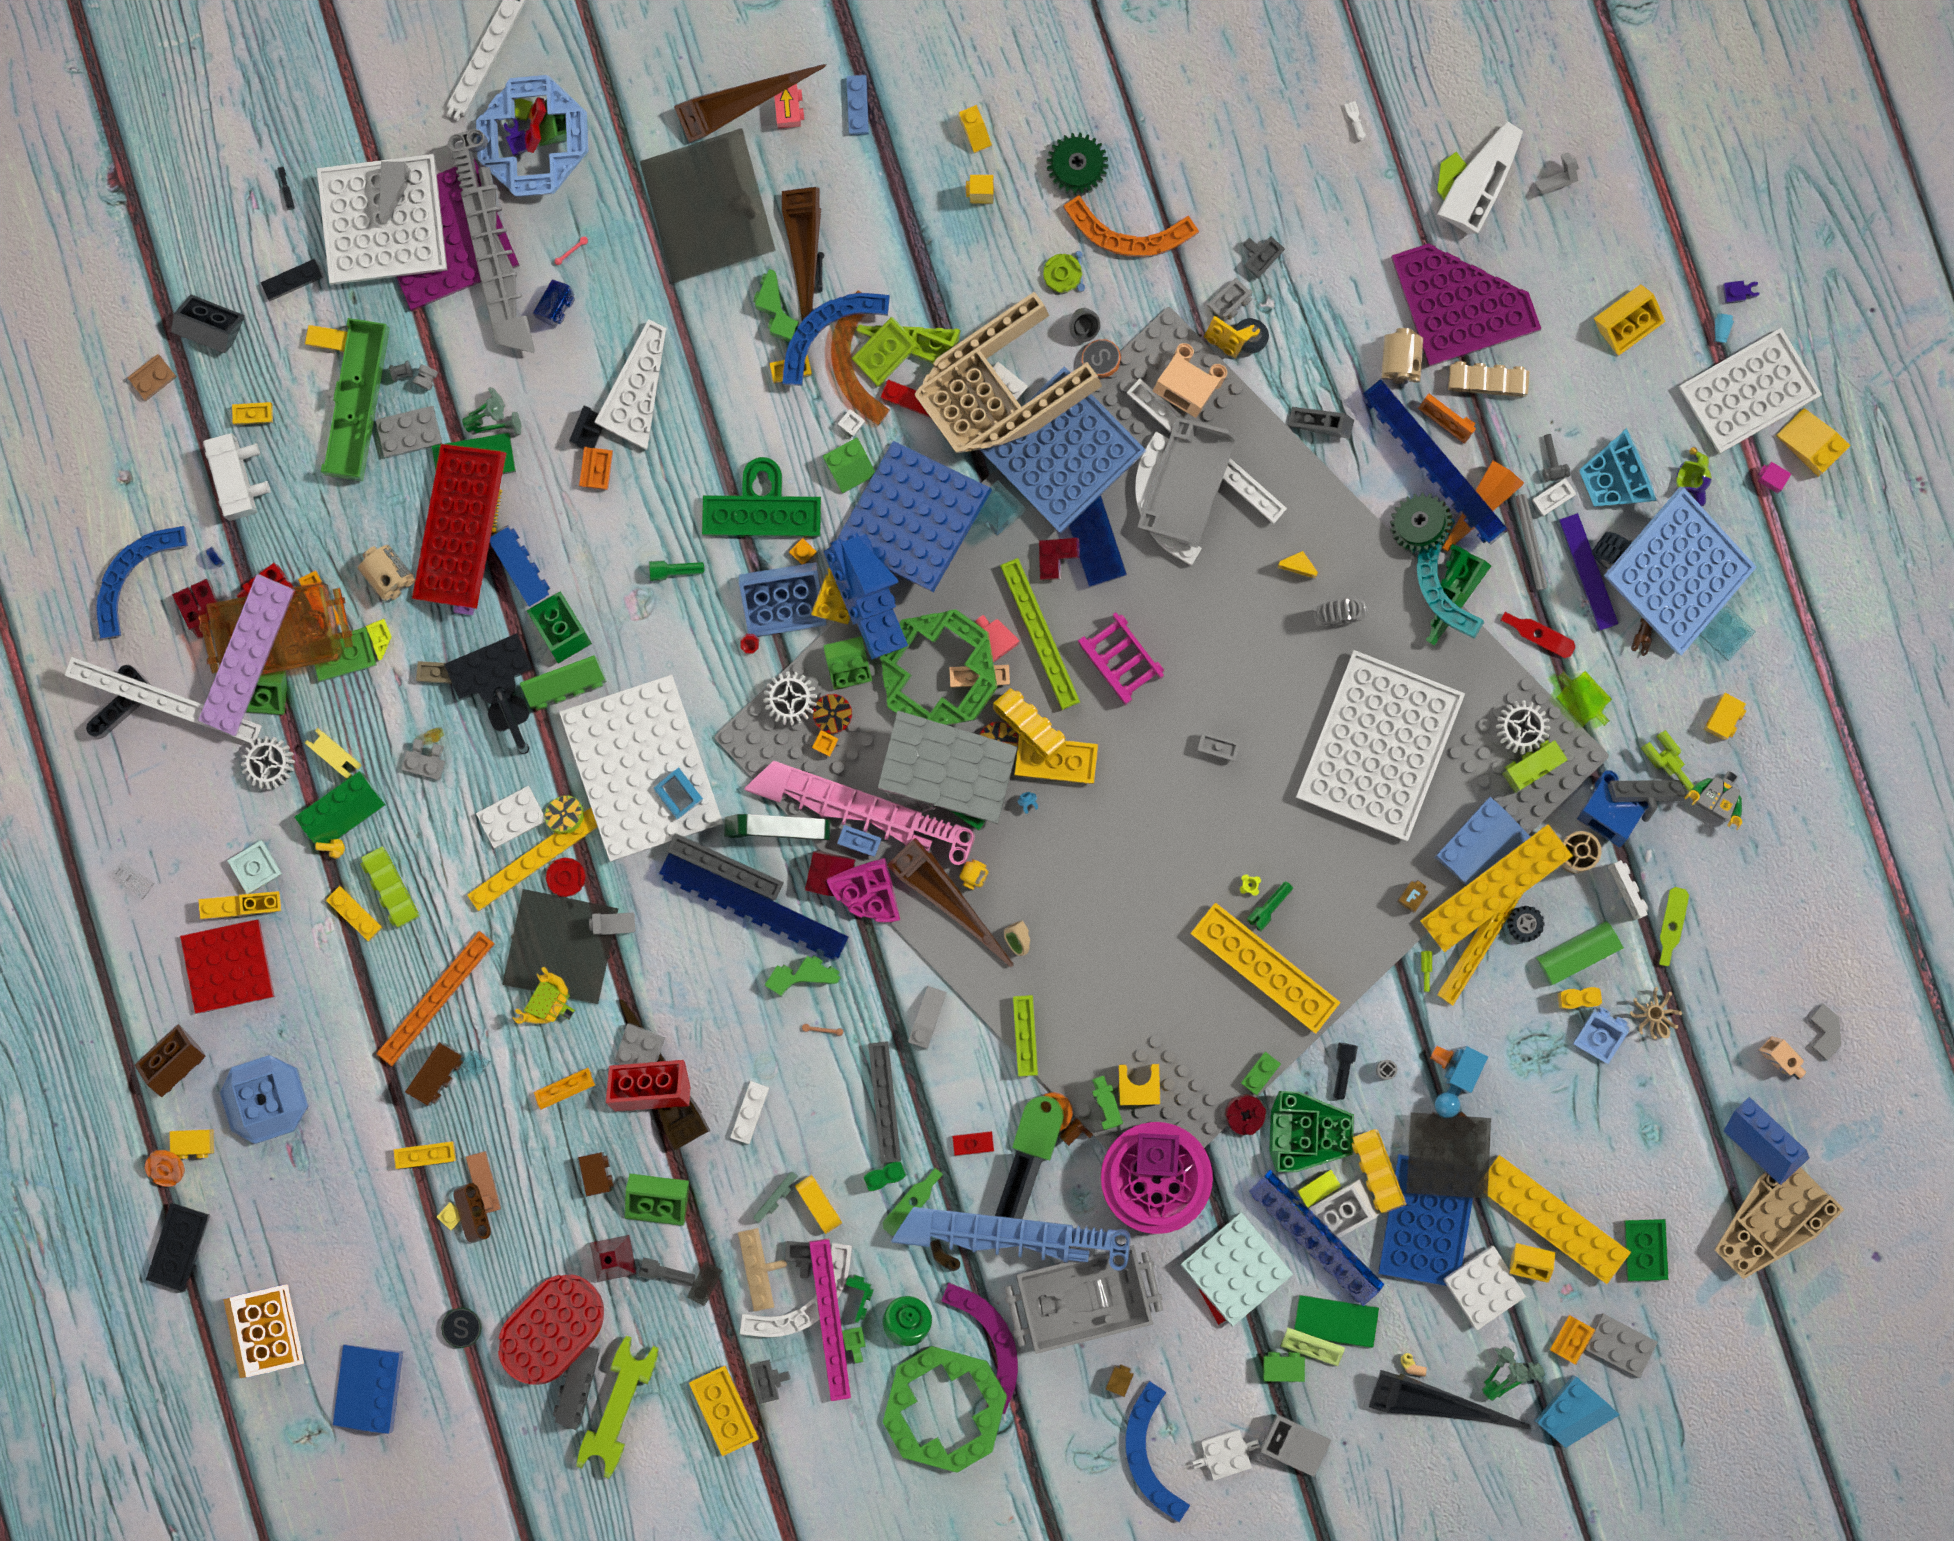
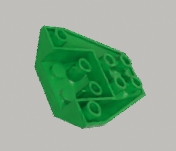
M1279 1091L1270 1115L1269 1152L1276 1172H1299L1353 1155L1354 1114L1301 1092Z

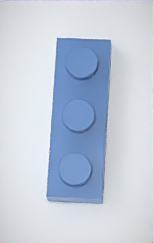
M866 75L847 76L849 135L869 134Z

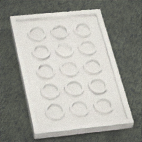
M1782 328L1679 386L1680 391L1718 454L1822 395Z

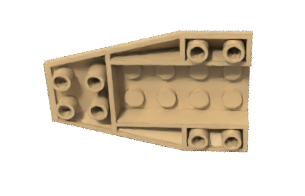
M1801 1167L1782 1185H1779L1765 1171L1755 1182L1714 1250L1742 1279H1745L1816 1238L1845 1209L1831 1195L1827 1194Z

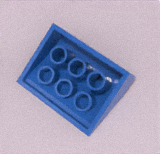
M343 1344L333 1419L334 1426L386 1434L393 1432L403 1351Z

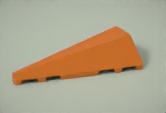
M1492 461L1442 549L1448 552L1452 544L1456 545L1514 492L1522 487L1524 482L1511 470Z

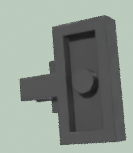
M1272 236L1264 244L1260 241L1256 244L1249 237L1243 244L1249 251L1248 256L1250 257L1244 266L1259 279L1282 254L1285 248Z
M786 1241L785 1261L796 1262V1267H801L800 1278H809V1268H812L809 1242Z
M770 1359L750 1364L759 1404L780 1399L777 1388L782 1387L781 1382L791 1379L789 1371L778 1374L777 1369L772 1370Z

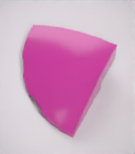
M885 858L859 865L827 879L832 894L837 901H841L847 906L851 913L861 918L863 916L873 918L876 922L900 921L897 901Z

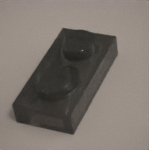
M705 1261L687 1298L705 1307L723 1270Z

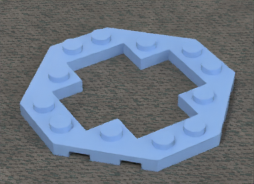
M548 75L510 78L502 92L497 94L488 105L489 108L476 120V129L480 130L488 139L487 147L477 151L478 161L482 165L490 167L491 173L517 197L554 194L589 152L587 112ZM547 96L548 115L566 114L567 152L549 154L550 173L517 176V158H499L497 120L515 119L514 99ZM477 136V144L481 142V136Z

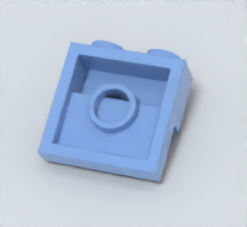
M1594 1007L1573 1044L1609 1064L1628 1034L1629 1026H1627L1628 1023L1620 1017L1615 1019L1609 1016L1610 1012L1603 1007L1597 1009Z

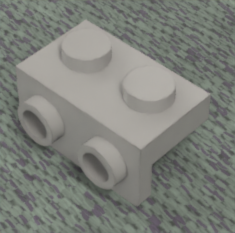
M1235 278L1207 306L1223 322L1227 319L1232 320L1238 314L1236 310L1240 306L1245 307L1251 302L1253 291L1251 289L1248 290Z

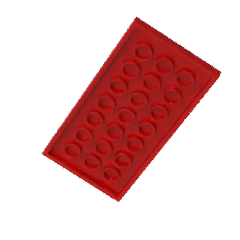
M441 444L412 599L477 609L505 463V452Z

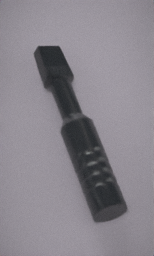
M278 167L287 210H293L295 206L290 187L287 185L284 167Z

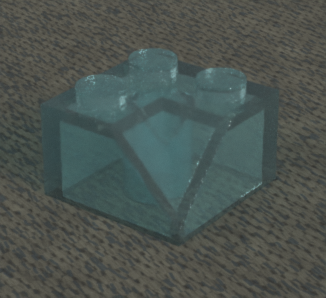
M997 480L990 487L992 491L976 517L983 526L996 536L1012 526L1025 513V507Z

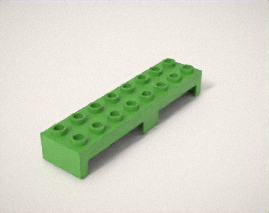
M348 318L346 324L348 327L340 379L339 382L336 381L333 398L335 407L325 464H322L321 472L325 476L363 481L390 328L384 323Z

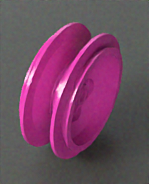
M1165 1122L1143 1123L1126 1130L1111 1144L1102 1163L1101 1187L1109 1208L1123 1223L1145 1233L1164 1234L1185 1227L1202 1212L1208 1202L1212 1189V1167L1201 1143L1185 1129ZM1139 1133L1179 1135L1178 1164L1180 1170L1177 1176H1162L1159 1178L1161 1182L1155 1184L1151 1180L1153 1175L1136 1174L1133 1166L1137 1162ZM1137 1182H1142L1145 1186L1144 1192L1140 1194L1135 1193L1133 1189L1134 1184ZM1173 1182L1178 1183L1180 1186V1190L1176 1194L1169 1192L1168 1187ZM1155 1192H1159L1162 1195V1201L1159 1204H1154L1151 1201V1196Z

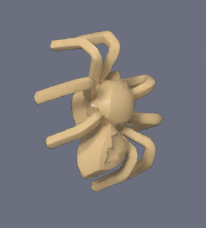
M1655 987L1653 990L1655 1005L1651 1001V1005L1647 1003L1648 1008L1638 1003L1637 998L1633 999L1634 1004L1646 1013L1634 1014L1630 1011L1631 1017H1647L1640 1024L1639 1033L1643 1035V1027L1650 1021V1034L1653 1039H1657V1036L1654 1034L1655 1022L1656 1032L1659 1036L1663 1038H1669L1670 1036L1668 1026L1661 1019L1672 1028H1678V1025L1673 1024L1664 1014L1682 1015L1681 1011L1663 1010L1672 996V992L1667 993L1663 1003L1659 1006L1658 987Z

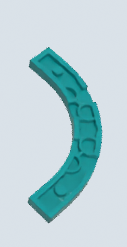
M1436 545L1437 550H1434L1433 547L1430 548V553L1423 550L1422 554L1418 555L1417 576L1426 602L1444 623L1475 639L1484 624V620L1454 604L1441 587L1438 576V559L1442 545Z

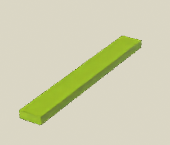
M1019 558L1000 565L1062 711L1079 704L1078 695Z

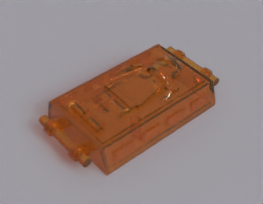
M323 581L291 587V589L295 590L261 675L339 660L343 653L340 642L342 638L345 648L353 646L351 639L353 634L352 630H349L344 607L346 602L345 597H342L341 588L333 589L334 599L331 600L329 587ZM248 596L206 604L210 623H208L207 614L199 615V629L203 634L208 656L206 661L210 665L211 674L218 672L217 663L221 664ZM334 605H336L342 631L339 633L333 610ZM211 629H212V633H213L214 642H215L216 651H217V655H218V656L215 655V650H214L213 641H212L211 632H210Z

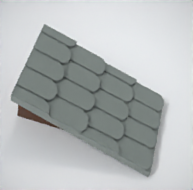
M897 711L878 789L998 824L1017 747Z

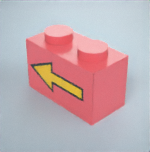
M797 84L774 96L778 129L801 127V120H804V110L799 106V101H803L802 89H798Z

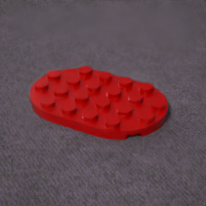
M573 1274L556 1275L541 1283L506 1320L500 1331L498 1356L504 1370L514 1379L529 1385L546 1384L562 1375L595 1340L601 1330L604 1320V1304L598 1290L586 1279Z

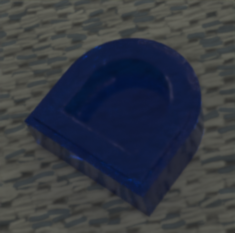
M211 546L206 550L207 555L217 567L220 568L225 564L214 547Z

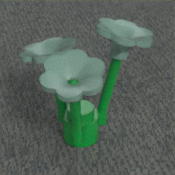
M491 387L488 388L491 397L486 400V403L462 419L463 426L467 432L475 431L477 434L481 431L506 427V429L513 428L516 435H521L522 425L518 412H512V420L505 421V423L481 427L483 425L482 418L485 416H491L495 421L504 418L505 404L503 399Z

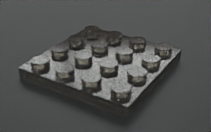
M1411 1112L1406 1193L1488 1199L1491 1118L1469 1116L1444 1118L1439 1114Z

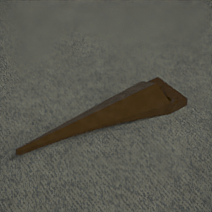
M620 999L628 1024L643 1028L626 1002ZM661 1052L657 1062L666 1061ZM691 1096L689 1106L658 1108L665 1133L674 1150H678L711 1131L701 1114L702 1111Z

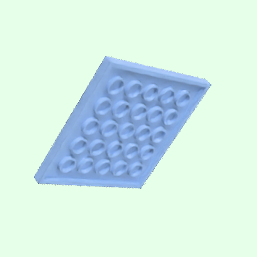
M1679 487L1606 572L1604 577L1678 655L1682 656L1756 569V566L1684 487Z

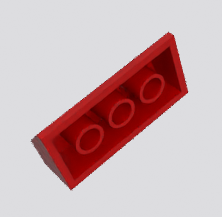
M673 1060L609 1066L606 1104L615 1112L689 1106L691 1086L685 1061Z

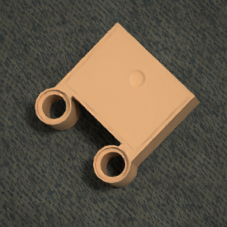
M1182 343L1178 345L1171 362L1158 379L1152 392L1197 418L1214 391L1222 386L1227 376V369L1221 364H1214L1208 374L1189 363L1194 350L1189 344Z

